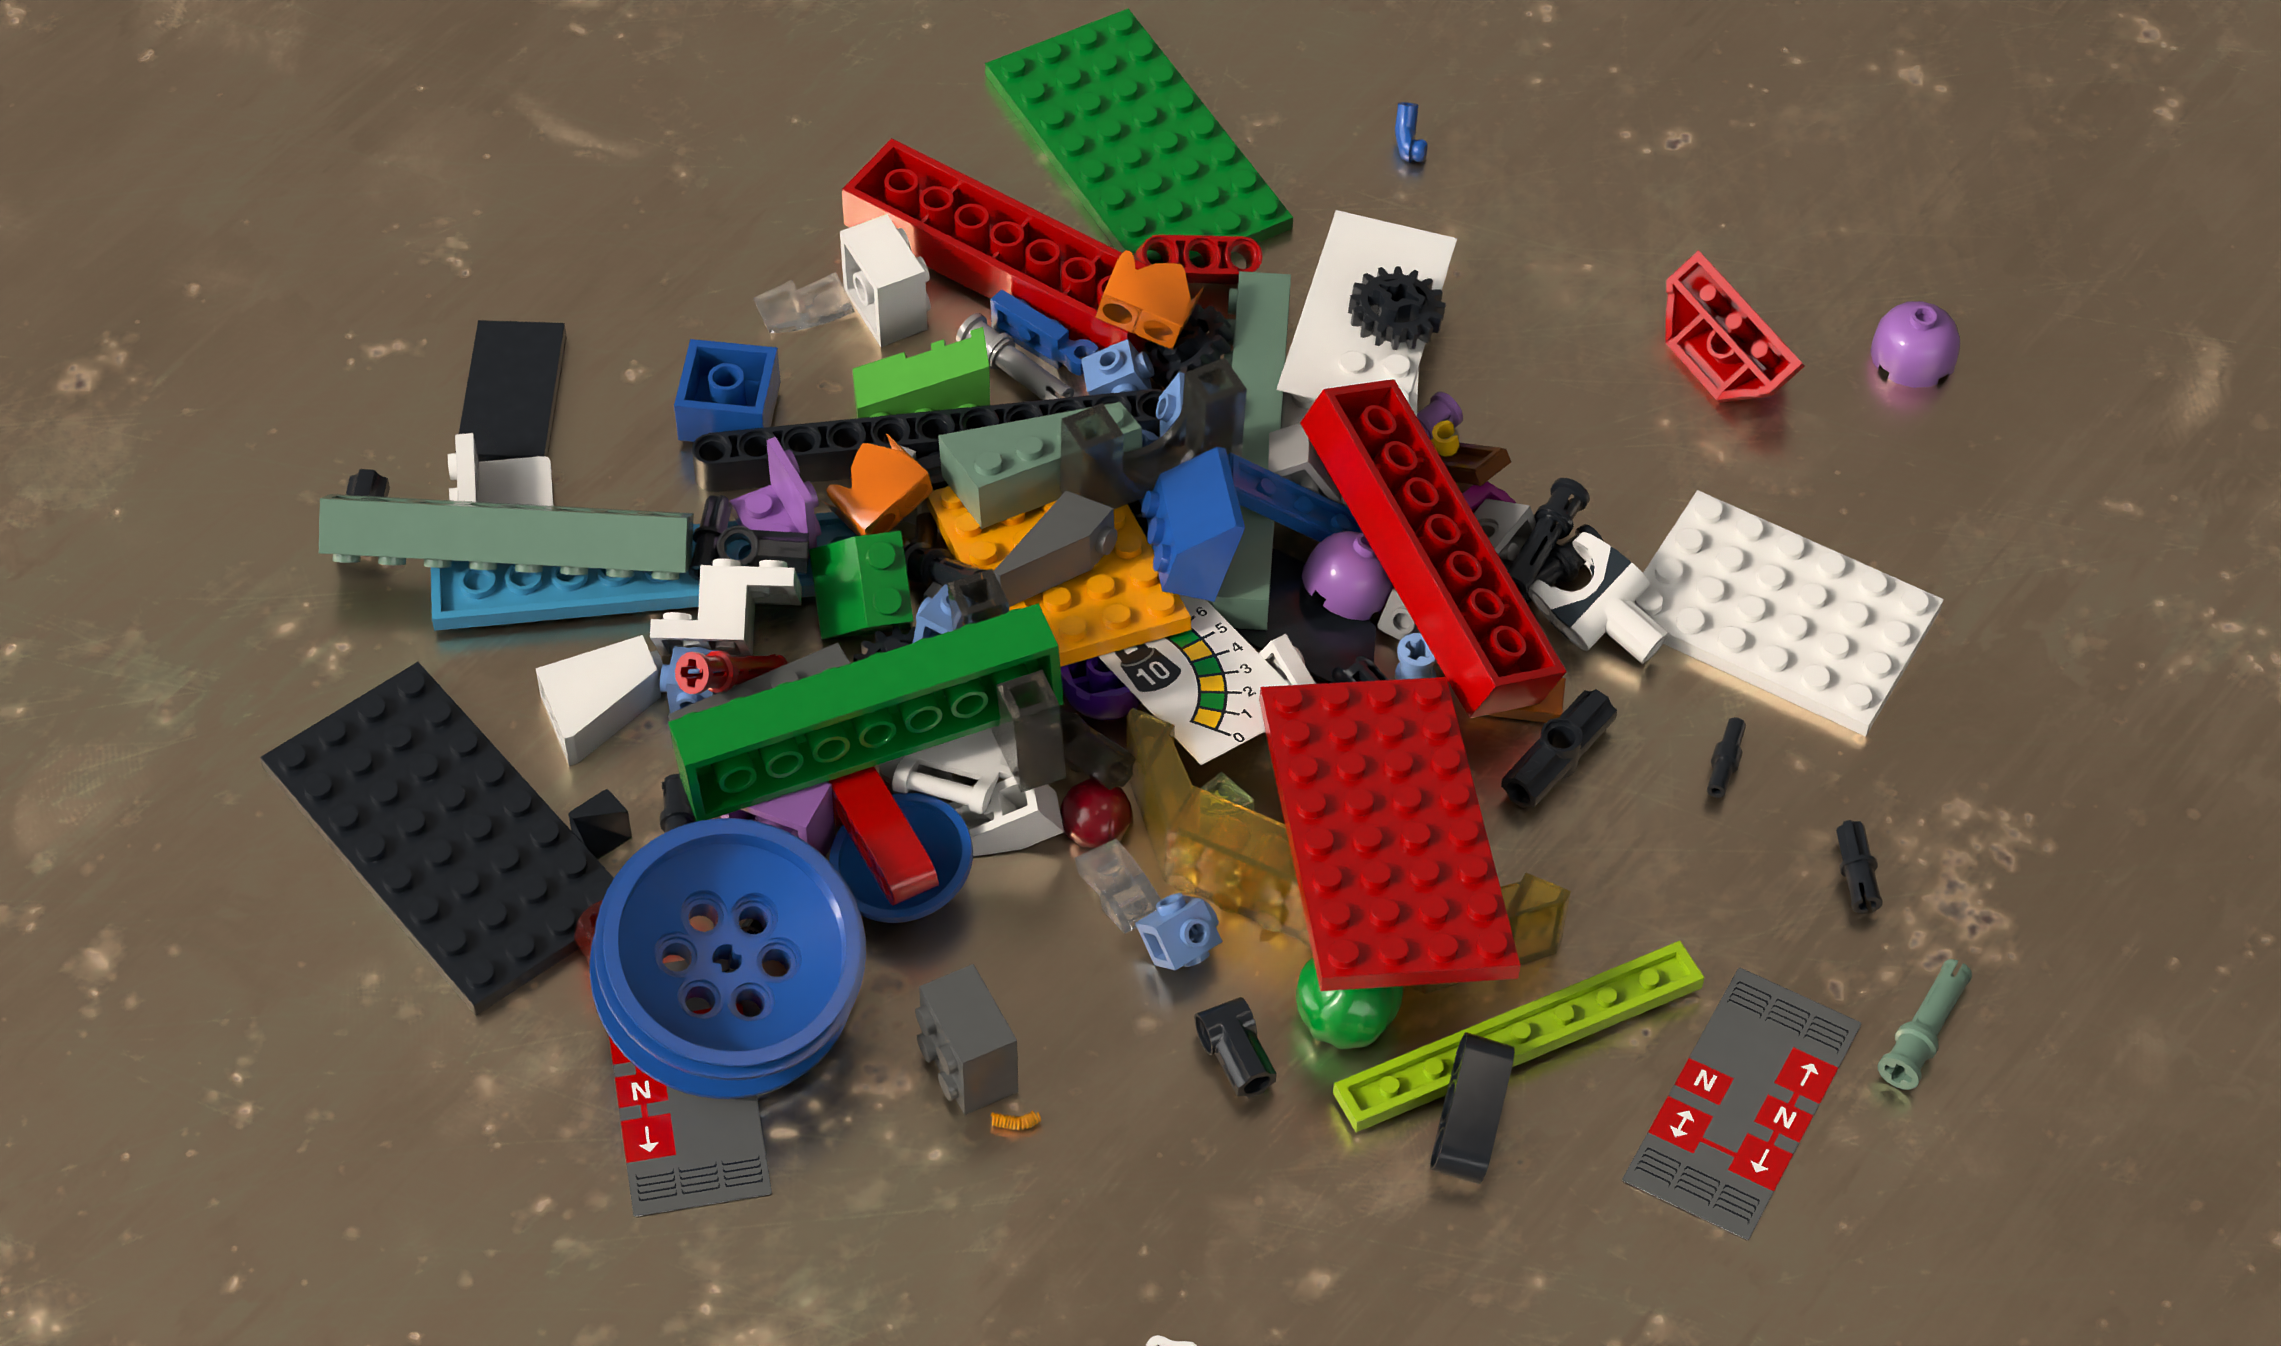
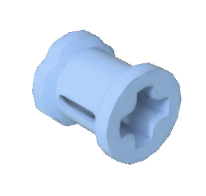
M1412 633L1402 638L1397 648L1400 662L1395 669V678L1397 680L1435 678L1436 672L1433 665L1437 661L1421 633Z

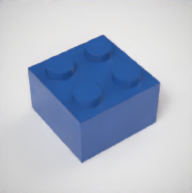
M690 339L674 403L678 440L695 442L698 437L708 433L771 427L781 383L778 348Z

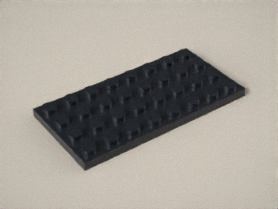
M416 662L260 757L263 769L476 1016L593 940L600 906L614 877L419 662Z

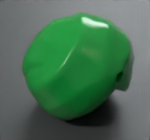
M1313 957L1302 968L1296 988L1298 1012L1303 1022L1309 1028L1312 1037L1317 1041L1330 1043L1338 1049L1362 1048L1372 1044L1395 1019L1403 998V986L1320 991Z

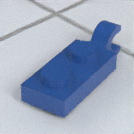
M1002 289L990 299L991 327L1000 334L1008 333L1016 344L1056 369H1059L1064 364L1071 373L1081 376L1084 372L1080 357H1087L1098 352L1097 345L1092 341L1085 339L1069 340V330L1064 328L1057 320L1049 319L1031 308L1023 299L1015 298Z

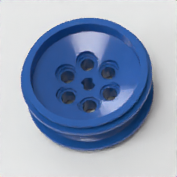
M718 818L697 821L672 829L653 839L639 849L616 874L600 906L591 945L589 964L592 996L601 1022L614 1044L627 1059L651 1078L675 1090L699 1097L715 1099L752 1097L771 1092L798 1079L813 1068L832 1048L846 1025L861 988L866 962V938L861 914L850 888L830 861L807 842L783 829L753 820ZM695 916H705L713 922L714 928L706 932L698 931L693 928L689 920ZM744 919H754L762 925L764 930L758 934H749L741 929L739 922ZM669 955L680 956L685 959L688 967L683 971H672L664 965L663 958ZM725 959L728 960L729 968L737 970L725 973L722 972L721 964L713 962ZM771 960L778 961L784 965L787 974L780 977L770 976L765 972L762 964ZM693 997H699L709 1003L711 1010L705 1014H696L688 1009L685 1002ZM750 1000L758 1005L761 1013L754 1017H746L740 1014L735 1004L739 1001Z

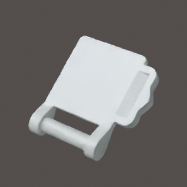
M1026 716L906 755L897 765L893 776L892 789L905 794L909 790H914L969 805L970 811L984 814L998 778L1006 780L1025 772L1026 768L1037 760V743L1041 736V721L1035 717ZM920 764L978 781L972 787L917 772Z

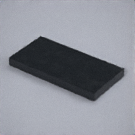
M478 320L459 434H474L479 462L537 456L547 457L566 338L565 323Z

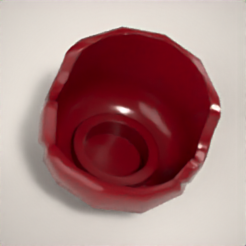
M1090 778L1074 785L1064 797L1060 807L1063 829L1066 836L1081 847L1100 848L1108 844L1118 843L1122 841L1130 823L1133 824L1132 806L1122 788L1108 779Z

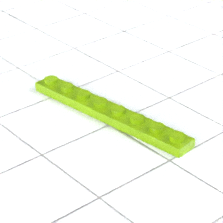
M1677 941L1335 1082L1333 1094L1355 1132H1358L1445 1096L1456 1052L1465 1032L1514 1046L1515 1055L1512 1065L1514 1067L1697 991L1703 987L1704 976L1681 941Z

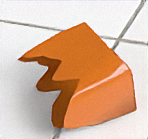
M1126 250L1117 259L1095 318L1173 349L1204 287L1191 300L1185 269L1181 264L1155 263L1137 270L1135 269L1132 252Z
M888 434L886 435L892 449L870 443H862L851 466V489L835 484H830L826 488L827 495L835 506L820 500L857 536L889 532L933 491L929 473Z

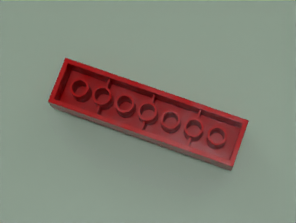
M892 138L842 188L844 225L853 227L888 214L897 229L902 228L906 232L911 251L915 257H922L927 267L990 299L1001 289L1015 298L1023 299L1031 308L1049 319H1055L1060 322L1064 328L1069 330L1070 340L1085 339L1092 341L1097 345L1098 351L1110 345L1129 339L1139 353L1145 348V344L1150 342V340L1142 338L1137 334L1095 318L1117 259H1119L1122 252ZM1134 259L1135 269L1139 270L1148 266Z
M1395 379L1323 389L1300 424L1445 677H1447L1468 717L1474 718L1541 704L1567 671Z

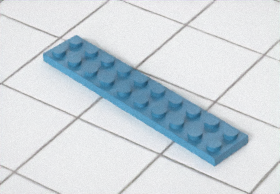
M834 512L815 514L821 528V535L816 537L817 547L857 536ZM729 521L727 528L737 526L738 524L736 521ZM693 524V532L696 528L700 527V524ZM693 540L692 557H693L694 548H695V544H696V543L694 542V540ZM735 540L727 547L726 554L731 559L742 560L750 554L752 547L745 540ZM808 559L807 574H797L802 586L801 597L815 596L811 560ZM452 561L451 567L447 568L431 567V601L434 631L699 607L700 581L693 579L688 571L686 573H679L678 580H659L652 578V571L634 570V577L620 578L606 576V569L588 568L587 575H566L560 573L561 566L543 565V571L537 573L515 571V564L497 563L496 570L470 569L469 561Z

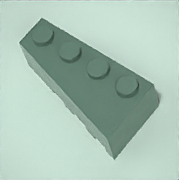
M1121 402L938 435L942 477L981 529L1054 502L1065 491L1076 494L1143 469L1142 428Z

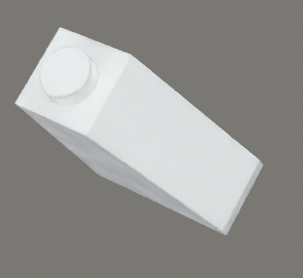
M643 635L536 668L542 701L569 766L578 764L661 698L659 678L663 663L657 650L649 651Z

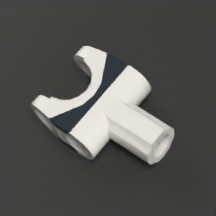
M1582 532L1572 544L1578 554L1586 561L1585 565L1592 575L1590 583L1581 590L1570 592L1560 590L1555 586L1551 588L1543 581L1536 580L1529 587L1528 593L1534 604L1550 623L1577 647L1588 651L1604 633H1607L1640 663L1644 664L1660 649L1669 636L1668 631L1634 603L1650 585L1643 572L1618 550L1599 538Z

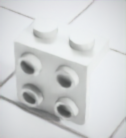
M474 434L455 435L456 453L448 454L450 480H457V488H449L450 500L554 506L552 467L548 457L537 456L479 462Z

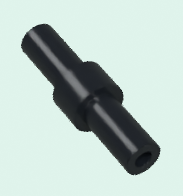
M1734 717L1728 720L1723 739L1716 744L1711 758L1713 771L1707 792L1716 798H1721L1725 795L1731 774L1738 770L1743 752L1740 745L1746 729V723L1740 718Z

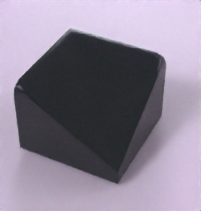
M608 789L601 791L568 814L571 831L597 860L632 838L628 811Z

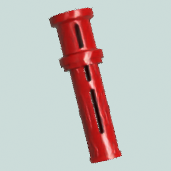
M722 650L711 651L707 655L700 652H687L676 663L675 678L678 686L688 694H700L707 689L714 693L727 692L734 685H739L784 666L788 662L780 654L777 656L776 654H771L769 656L732 657L728 652ZM700 669V673H688V670Z

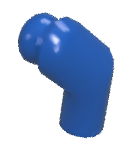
M1400 102L1397 107L1395 136L1400 157L1409 163L1411 160L1423 162L1427 156L1428 144L1422 139L1415 140L1419 105Z

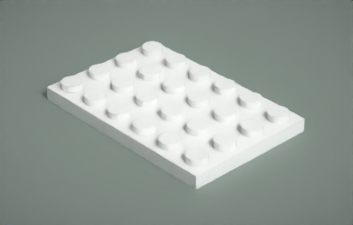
M1697 490L1643 572L1650 585L1634 603L1669 632V636L1663 644L1866 737L1941 611L1944 599Z

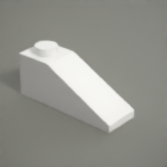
M1031 770L996 783L984 814L970 811L969 805L955 801L948 803L962 817L969 830L973 845V857L1021 850L1064 832L1056 791Z

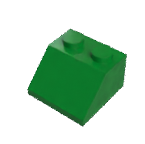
M901 531L855 536L809 549L821 641L875 634L877 631L882 633L891 632L893 626H898L900 630L913 627L914 620Z

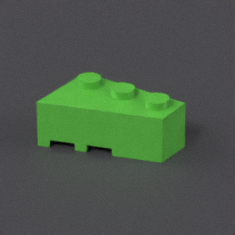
M983 327L971 330V338L946 345L944 339L931 343L932 350L907 358L906 353L902 352L853 368L857 418L990 405V372Z

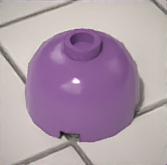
M1908 301L1897 305L1881 318L1876 328L1870 349L1873 364L1877 369L1880 364L1883 369L1889 372L1888 379L1897 384L1912 388L1936 385L1939 378L1947 374L1949 377L1954 372L1960 351L1958 327L1951 316L1935 304L1923 301Z
M1343 531L1326 537L1312 551L1303 567L1302 580L1310 595L1312 596L1316 590L1326 599L1323 607L1347 619L1364 621L1370 619L1374 612L1380 614L1383 612L1394 588L1363 533Z

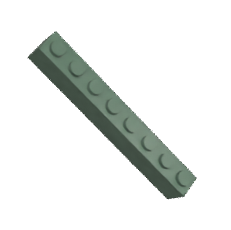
M329 494L320 498L319 553L333 554V561L341 563L361 562V556H377L378 564L405 565L406 558L424 559V566L433 568L451 567L452 561H469V568L474 570H496L497 563L515 564V571L526 573L542 572L543 565L561 566L560 573L566 575H587L588 568L606 569V576L634 577V570L652 571L653 579L678 580L679 573H686L692 562L694 513Z

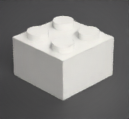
M888 214L840 231L844 291L880 347L928 330L927 311L931 310V303L926 292L925 282L930 280L929 271L923 258L920 256L915 257L911 251L906 232L902 228L897 229Z

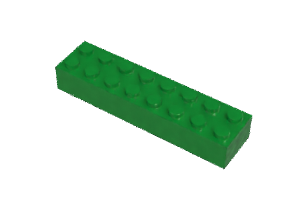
M1038 603L1022 609H1013L1006 614L978 623H969L959 629L941 635L922 638L912 644L891 651L875 653L868 658L844 666L828 668L819 674L794 682H785L775 688L747 697H738L728 703L700 712H691L681 718L668 721L680 779L696 821L713 819L1063 705L1059 647Z

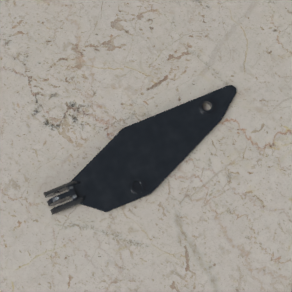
M1116 483L1147 538V519L1142 517V506L1134 488ZM1273 548L1267 630L1234 629L1252 647L1260 651L1270 641L1286 634L1292 645L1303 655L1305 666L1310 675L1326 683L1389 680L1374 664L1376 626L1369 619L1364 621L1347 619L1323 607L1326 599L1316 590L1311 596L1305 588L1302 580L1305 563Z

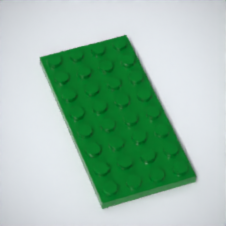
M1129 8L985 63L986 77L1116 250L1122 253L1127 250L1134 254L1147 239L1155 235L1244 236L1260 243L1293 229V216ZM1153 250L1147 251V257L1151 264L1163 263V258L1158 252ZM1189 251V258L1193 265L1196 267L1205 265L1201 254Z

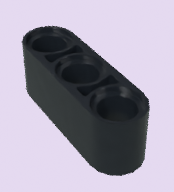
M1468 1032L1464 1033L1454 1059L1432 1151L1430 1170L1481 1184L1492 1155L1513 1065L1514 1046Z

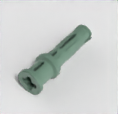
M1946 960L1912 1021L1898 1028L1895 1033L1896 1044L1892 1051L1884 1054L1878 1063L1880 1075L1891 1085L1900 1089L1910 1090L1916 1088L1921 1081L1922 1073L1920 1070L1926 1060L1933 1058L1939 1049L1937 1035L1966 985L1972 979L1971 969L1963 963L1957 975L1953 977L1952 973L1958 964V960Z

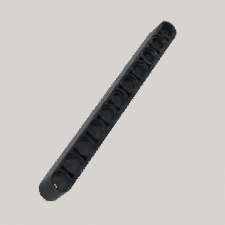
M1149 389L708 433L698 437L692 445L695 480L700 488L708 492L762 488L771 485L767 440L773 437L777 438L784 451L790 449L793 452L799 466V476L803 482L810 481L812 483L852 479L851 466L862 443H870L892 449L886 434L900 446L916 451V456L918 457L940 451L938 435L1117 402L1123 404L1141 426L1142 430L1154 433L1160 438V420L1156 417V408L1159 396L1163 393V390ZM1160 439L1163 442L1164 446L1170 443L1169 441Z

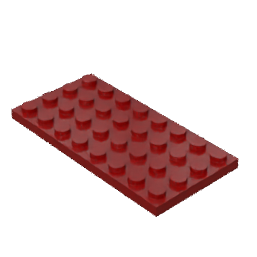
M1447 677L1260 687L1259 702L1320 991L1518 979L1521 965Z

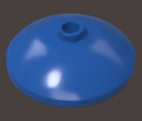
M898 793L892 796L930 857L939 884L894 906L886 898L844 825L838 831L831 847L829 861L850 888L861 916L887 923L908 922L920 919L946 905L964 885L973 861V845L969 830L962 817L949 804L925 794Z

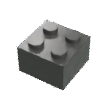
M971 964L919 986L920 1007L915 1009V1014L922 1033L917 1035V1042L925 1060L928 1063L934 1060L939 1068L938 1080L946 1098L949 1101L956 1099L964 1115H967L1018 1093L1017 1039L975 965Z

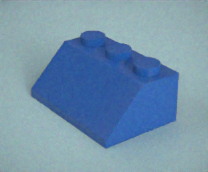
M1215 447L1159 474L1153 491H1147L1144 496L1142 517L1147 519L1148 544L1152 545L1154 552L1153 569L1158 572L1163 592L1215 602L1241 540L1245 524L1226 448Z

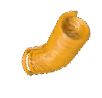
M1034 1111L1019 1117L991 1113V1117L993 1116L992 1126L995 1124L997 1127L999 1122L1000 1128L1003 1121V1128H1005L1006 1124V1129L1009 1127L1011 1130L1013 1125V1130H1015L1017 1122L1018 1131L1020 1126L1022 1130L1035 1126V1124L1041 1122V1116L1037 1112V1118Z

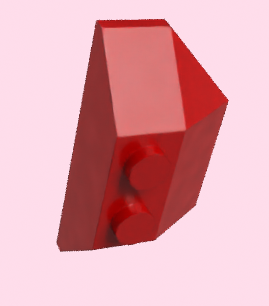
M1699 250L1666 280L1668 298L1665 343L1719 403L1773 396L1805 367L1793 351Z

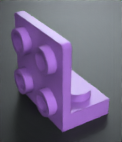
M776 437L767 440L771 485L730 500L732 506L731 513L738 525L747 527L750 530L809 533V549L816 548V537L821 535V528L814 514V508L819 506L816 491L810 481L803 482L800 478L799 466L793 452L790 449L784 451Z

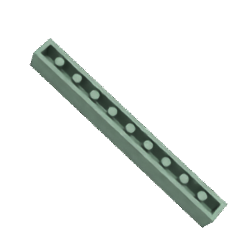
M1239 271L1238 289L1230 288L1228 314L1236 315V319H1227L1231 325L1229 329L1234 334V338L1227 343L1233 345V350L1230 353L1224 354L1223 376L1231 377V382L1222 381L1220 408H1228V414H1224L1223 424L1218 433V440H1226V445L1217 447L1226 448L1227 455L1231 452L1268 470L1269 433L1281 429L1283 392L1276 389L1286 359L1291 274ZM1240 505L1245 530L1215 602H1208L1233 628L1267 630L1274 520Z

